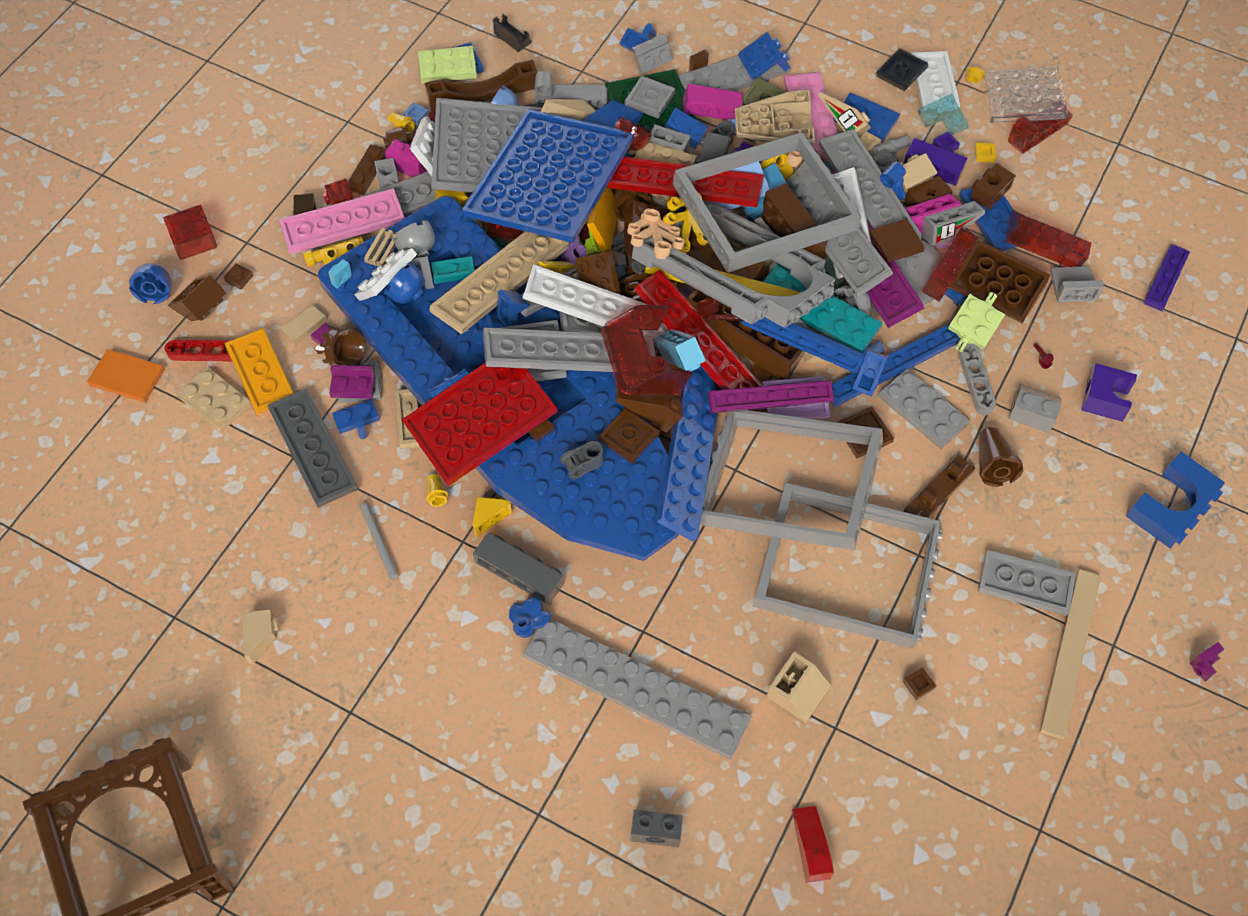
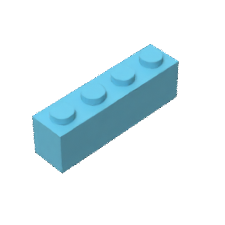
M671 329L654 338L665 362L684 370L693 371L701 366L700 363L706 361L694 336Z

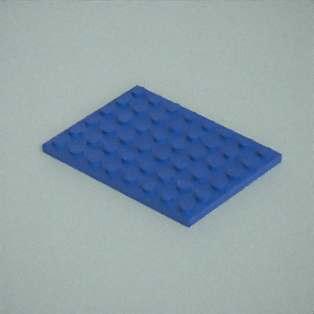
M528 109L463 207V216L574 243L632 144L634 133Z

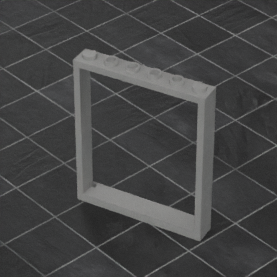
M802 132L675 170L673 185L727 273L857 230L861 218L858 210H855L849 197L844 194L839 183L831 175L829 168L824 165L820 155L816 153L811 146V142ZM798 150L843 218L734 252L691 182Z
M749 410L729 412L723 421V432L719 433L718 448L712 454L713 463L708 471L700 525L855 550L883 443L882 429ZM737 426L869 445L846 533L710 511Z
M785 482L775 522H785L790 500L851 515L854 499ZM867 503L863 519L929 535L909 633L767 597L766 592L780 538L771 537L753 607L913 649L916 641H921L923 633L920 623L925 621L927 608H924V603L929 601L931 588H928V583L933 581L935 574L932 563L937 561L939 549L935 548L936 543H940L943 530H939L941 521Z

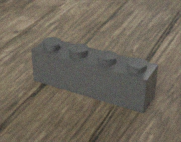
M487 533L473 552L476 564L534 597L538 596L542 602L548 605L551 604L564 585L561 571L555 567L550 568L544 565L535 556L530 557L520 547L507 544L498 535L493 536Z

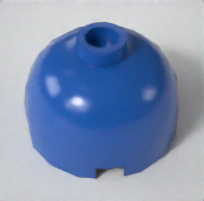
M412 262L407 263L410 266L408 269L402 267L388 283L391 287L389 291L384 290V294L394 302L404 304L409 303L411 300L417 301L424 293L421 290L424 286L423 274Z
M146 263L138 266L131 274L129 290L141 302L155 301L153 304H159L164 302L170 294L172 286L171 277L162 266Z

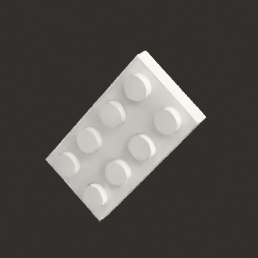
M948 52L911 53L928 62V68L915 80L922 112L958 111L960 109V101Z

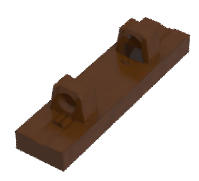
M958 455L903 512L929 518L974 472L975 467Z

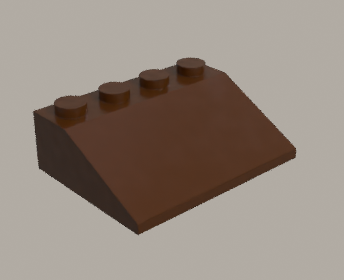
M977 240L949 288L966 297L971 294L982 301H985L989 293L992 292L993 295L990 300L994 294L997 295L992 306L1005 314V316L1023 324L1044 291L1050 274Z
M655 353L658 366L656 374L616 372V402L667 433L683 418L681 368L665 362L660 353Z

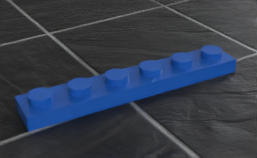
M766 317L752 325L744 320L741 323L853 373L858 372L865 358V354L793 323L784 328Z

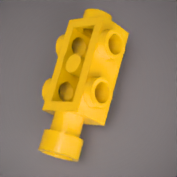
M361 236L326 245L312 252L311 250L305 251L303 256L307 267L315 266V263L321 261L326 265L362 244L363 240ZM351 243L352 247L347 249V245ZM332 249L333 253L328 255V251Z

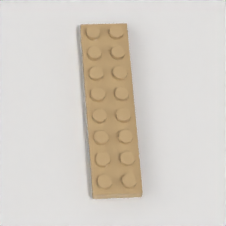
M525 231L430 305V312L460 334H463L498 306L499 290L515 292L528 281L533 264L537 265L538 261H553L568 249L569 242Z

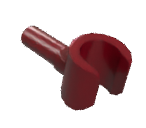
M1038 343L1034 344V348L1042 357L1039 359L1040 366L1043 369L1052 366L1054 356L1051 353L1046 354Z

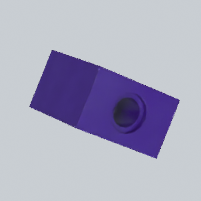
M1095 363L1088 377L1081 410L1123 422L1131 409L1132 402L1117 397L1114 392L1129 394L1136 382L1137 374Z

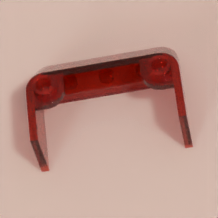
M636 305L605 323L601 331L617 386L624 394L679 395L691 377V371L671 370L669 363L664 358L650 356L642 331H658L670 310L669 306Z

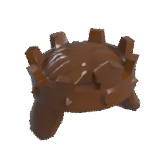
M329 326L328 330L330 332H324L322 338L326 339L325 344L318 343L315 347V351L318 354H325L326 358H323V363H329V366L339 364L359 366L365 351L363 334L357 328L345 330Z

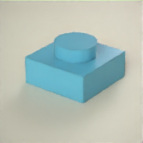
M344 259L328 271L331 284L336 288H339L352 277L350 265Z

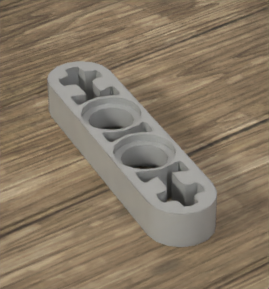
M967 343L963 352H958L960 364L976 411L979 414L988 415L993 412L996 400L978 347ZM969 367H977L979 372L972 373ZM980 383L985 389L977 390L974 385Z

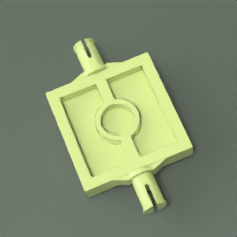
M990 292L985 301L969 294L948 327L949 330L956 333L960 338V341L955 346L956 350L962 344L959 352H963L967 343L974 344L981 349L985 348L1005 314L992 306L997 298L996 294L990 300L993 295Z

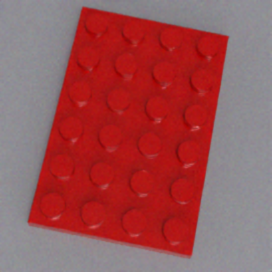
M484 363L401 420L449 487L551 417L558 410L526 368L486 367V363Z

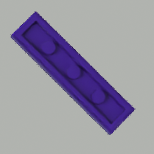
M1171 244L1143 304L1159 311L1164 310L1190 251Z

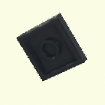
M899 48L878 69L876 76L905 91L928 68V62Z

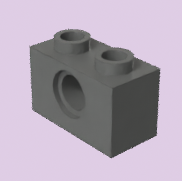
M634 810L630 842L679 848L683 816Z

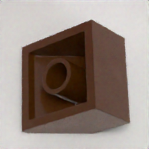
M211 275L195 278L168 306L190 321H202L210 314L208 311L212 307H217L223 301L222 297L226 292Z

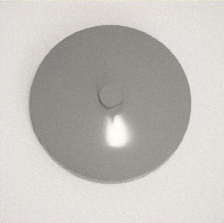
M921 240L925 247L924 252L896 260L895 262L925 305L932 302L941 293V288L946 284L947 269L939 252L930 244Z

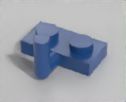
M651 23L646 24L641 34L627 28L619 44L635 53L633 47L650 40L651 38L648 35L655 37L657 33Z
M372 399L332 413L339 434L356 429L361 439L367 438L365 425L380 420Z

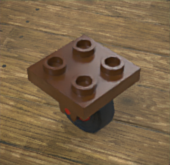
M612 251L575 259L579 281L614 293L620 292L617 277L627 275V271L623 264L615 266Z

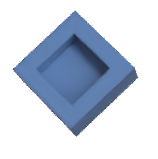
M413 102L402 115L412 118L418 127L421 119L429 116V110Z

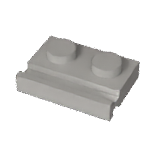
M661 34L633 47L639 73L644 74L673 60L670 46L666 39L667 35Z

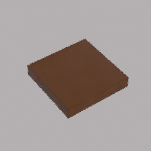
M907 219L870 230V236L886 263L924 252L925 247Z
M869 407L836 422L882 429V447L894 441V437L873 407ZM846 442L856 458L867 454L869 445Z
M624 408L598 436V441L633 465L659 436L660 431L627 408Z

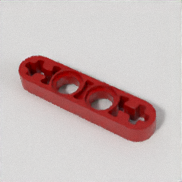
M171 340L164 347L168 358L174 361L232 362L224 344L231 340ZM195 347L201 348V350L196 354L190 353V351ZM221 348L218 354L211 353L212 349Z

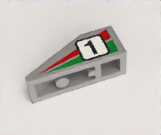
M975 201L924 216L922 237L931 246L948 242L983 216L985 210Z

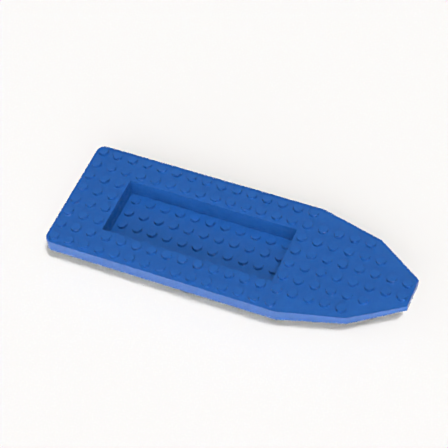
M449 196L438 198L386 229L387 232L391 230L393 234H396V232L416 222L417 226L423 225L422 221L426 220L429 221L434 231L435 243L432 249L428 251L429 255L427 256L434 288L426 290L424 283L421 289L424 293L417 301L411 300L409 303L404 304L394 302L384 294L385 289L389 291L391 288L388 284L376 296L361 301L354 295L359 290L358 286L364 280H370L373 277L371 273L378 267L366 263L364 260L376 236L326 264L318 271V278L323 290L363 334V337L421 405L431 400L427 390L443 382L445 377L450 378L464 368L468 373H471L485 363L483 339L473 340L470 328L463 334H460L430 312V305L462 281L457 280L435 284L431 263L472 256L474 270H476L501 251L472 218L463 216V208ZM392 239L389 240V242L387 243V245H386V247H385L384 252H383V253L381 254V256L379 257V259H378L379 262H380L382 256L384 255L386 249L388 248L390 242L392 241ZM397 247L393 251L395 254L399 251ZM344 259L350 265L352 277L339 288H336L331 284L328 271ZM527 282L523 284L520 288H518L515 292L519 293L520 295L525 292ZM496 306L489 312L493 328L506 327L497 318L498 306ZM544 307L526 317L518 313L517 325L557 320L559 331H561L560 313L549 307ZM566 370V378L536 381L558 410V412L548 418L554 426V431L538 442L527 432L475 468L497 494L568 541L645 561L679 536L678 533L656 522L668 454L660 439L657 437L633 465L598 441V436L626 408L616 402V372ZM590 441L600 443L604 455L602 466L584 474L578 479H570L569 471L560 462V457L567 451L574 450ZM593 453V454H590L589 456L594 457V456H597L598 454H594V453Z

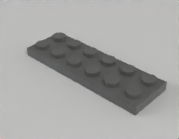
M307 388L267 405L317 508L358 490Z

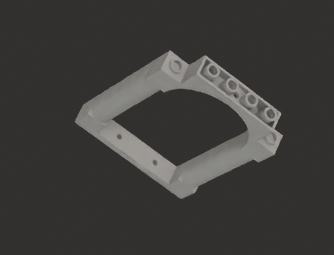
M704 201L705 206L722 233L748 248L781 238L714 202ZM684 221L675 223L673 226L682 230ZM652 235L644 239L642 246L633 247L632 258L649 268L656 266L730 307L733 315L751 325L766 317L786 328L791 323H795L804 314H808L814 307H818L824 300L831 298L835 290L833 287L835 278L825 274L824 265L826 260L803 248L771 258L770 260L791 270L790 275L798 279L805 286L806 291L793 296H771L753 291L671 247L670 255L666 259L655 257L653 252L655 243ZM662 237L663 241L671 243V241Z

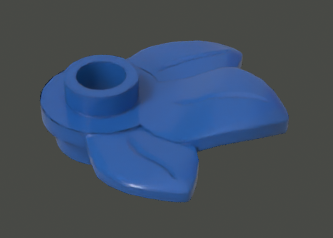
M538 596L527 599L523 605L514 603L511 606L509 619L514 624L513 630L517 636L528 638L534 634L535 629L542 628L549 622L551 613L541 611L542 602Z

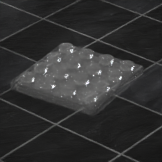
M1058 66L984 71L983 81L990 123L1067 119L1068 110Z

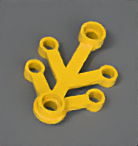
M672 197L667 202V207L671 211H676L679 207L686 206L682 198ZM688 208L686 211L678 214L669 212L663 217V221L672 226L675 223L684 221L680 237L685 242L683 249L679 251L686 254L690 250L688 238L691 227L700 245L704 246L709 243Z

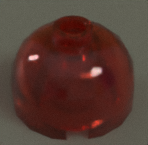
M621 116L614 127L625 133H634L632 144L627 151L628 153L630 150L639 151L645 148L653 136L645 128Z

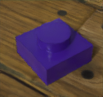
M946 132L935 138L932 145L953 152L959 149L960 143L949 132Z

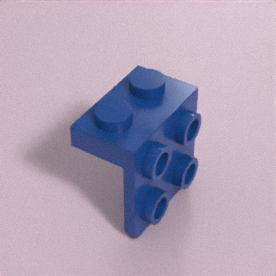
M768 32L738 54L752 79L758 78L777 63L784 72L791 68L787 62L789 60L788 55L784 50H780L782 47L781 43L777 38L773 39Z

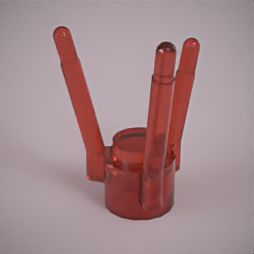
M713 298L697 303L699 315L707 317L708 321L714 319L742 320L735 315H715L719 310L718 301Z

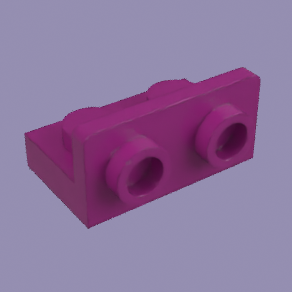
M331 365L332 378L329 391L331 398H373L375 384L373 367L367 365Z

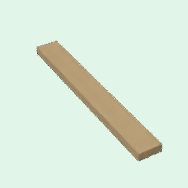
M1081 569L1078 570L1070 613L1066 617L1040 733L1061 740L1065 738L1101 579L1100 575Z

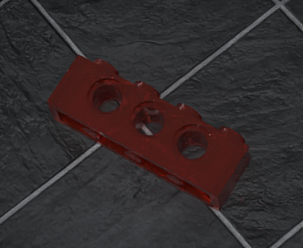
M961 227L922 292L940 302L979 237Z

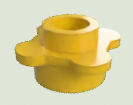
M967 68L966 79L969 82L980 83L984 79L983 75L985 72L980 68Z

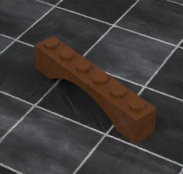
M528 60L515 63L500 75L481 82L457 83L445 79L426 82L425 89L431 112L436 111L437 98L474 102L493 99L499 89H502L503 85L514 92V94L534 90L535 76L538 72L534 61Z

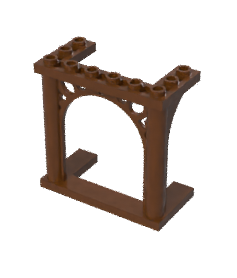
M170 737L158 739L151 746L144 749H135L128 756L110 760L96 770H87L73 780L59 782L54 788L36 792L29 799L22 801L25 811L34 819L62 916H89L70 851L71 835L76 821L91 802L101 795L119 788L135 787L145 789L162 799L171 815L190 874L100 916H144L198 890L210 902L235 891L232 882L212 861L182 774L190 770L191 766L188 759ZM152 766L153 774L151 778L146 782H141L140 774L142 770ZM132 774H134L132 779L128 781L125 780V777H129ZM158 780L162 784V786L154 787L153 784H155ZM86 795V798L83 801L78 802L76 800L77 798ZM63 804H73L75 807L74 812L72 813ZM67 824V827L61 830V827Z

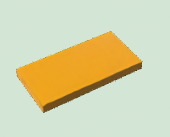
M605 188L587 222V226L602 253L606 252L607 249L611 250L617 222L614 212V195L610 188Z
M264 328L224 343L256 415L268 411V404L294 394Z

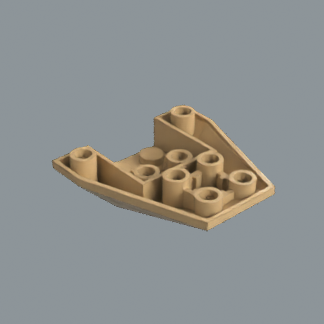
M809 89L789 91L735 108L737 137L771 142L802 132L811 142V145L815 144Z

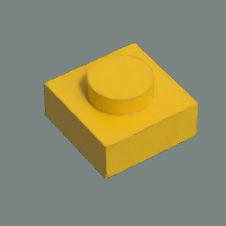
M976 143L974 147L975 162L995 163V143Z

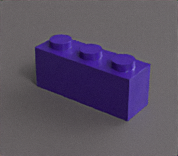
M914 138L906 153L903 165L908 163L907 160L916 154L921 156L926 153L937 171L933 178L940 176L944 182L956 186L965 169L968 158Z

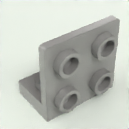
M1089 266L1051 268L1050 273L1057 302L1098 300L1104 284L1102 280H1093Z

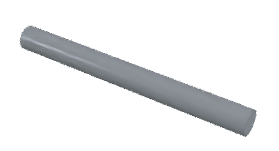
M362 503L360 505L361 511L389 578L394 580L398 578L396 568L368 503Z

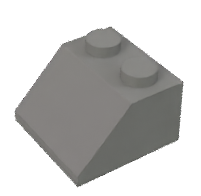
M1021 384L1009 419L1050 433L1057 419L1062 399Z

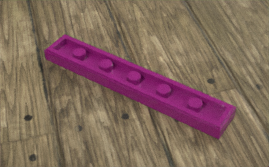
M831 380L708 392L710 414L830 403L834 401Z

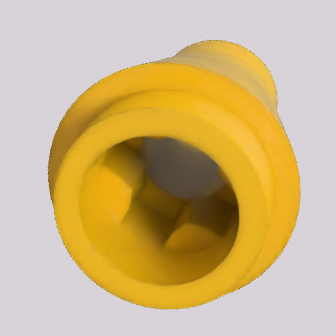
M395 112L389 114L388 121L395 128L403 127L410 134L414 131L415 123L412 118Z
M431 474L426 478L427 502L433 507H440L447 502L448 493L442 485L439 476Z

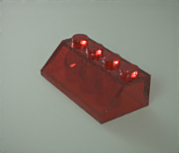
M1013 210L1011 213L1005 242L1067 267H1081L1089 258L1092 244L1085 238L1016 210Z

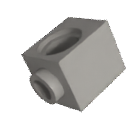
M393 158L374 161L380 189L398 183Z

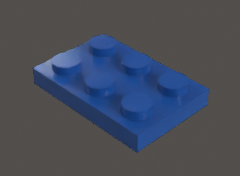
M851 92L843 102L857 109L860 113H866L871 120L868 122L871 128L867 132L881 139V143L885 141L900 117V113Z

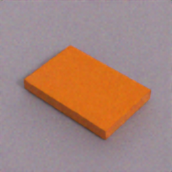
M107 349L87 383L89 386L146 403L165 369L163 365Z

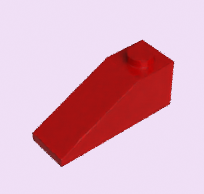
M816 806L792 809L806 883L830 880L834 874L829 846Z

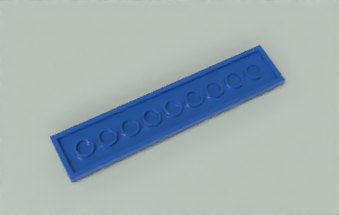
M701 366L693 371L683 370L681 381L683 418L673 426L656 521L692 542L699 536L717 413L710 414L708 392L721 390Z

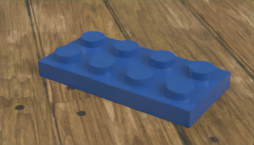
M971 188L960 191L959 197L963 204L974 201L970 198L973 191ZM1005 196L990 210L980 205L985 210V214L977 219L975 223L991 247L1005 251L1030 243L1031 236Z

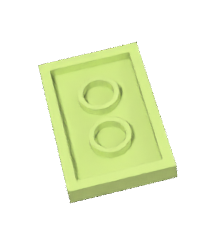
M473 46L418 51L422 84L440 79L453 81L477 78Z

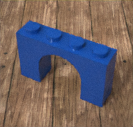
M1183 452L1176 456L1162 476L1186 493L1190 501V509L1185 511L1168 509L1144 493L1126 516L1170 549L1175 543L1181 544L1188 535L1185 533L1187 528L1192 531L1200 521L1197 518L1198 515L1204 516L1212 507L1209 502L1211 500L1216 502L1223 494V491L1220 489L1225 484L1224 481Z

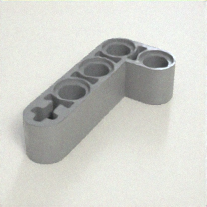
M540 71L535 76V104L544 103L546 99L585 100L593 109L598 110L608 103V91L603 85L552 84V76L546 71Z

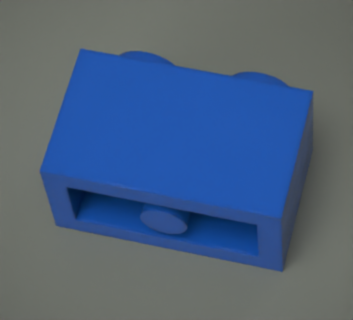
M675 108L664 128L690 135V147L696 149L708 127Z

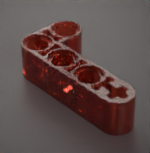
M1056 103L1032 120L1021 116L1014 123L1008 142L1020 153L1024 154L1066 126L1072 119L1073 114L1060 103Z

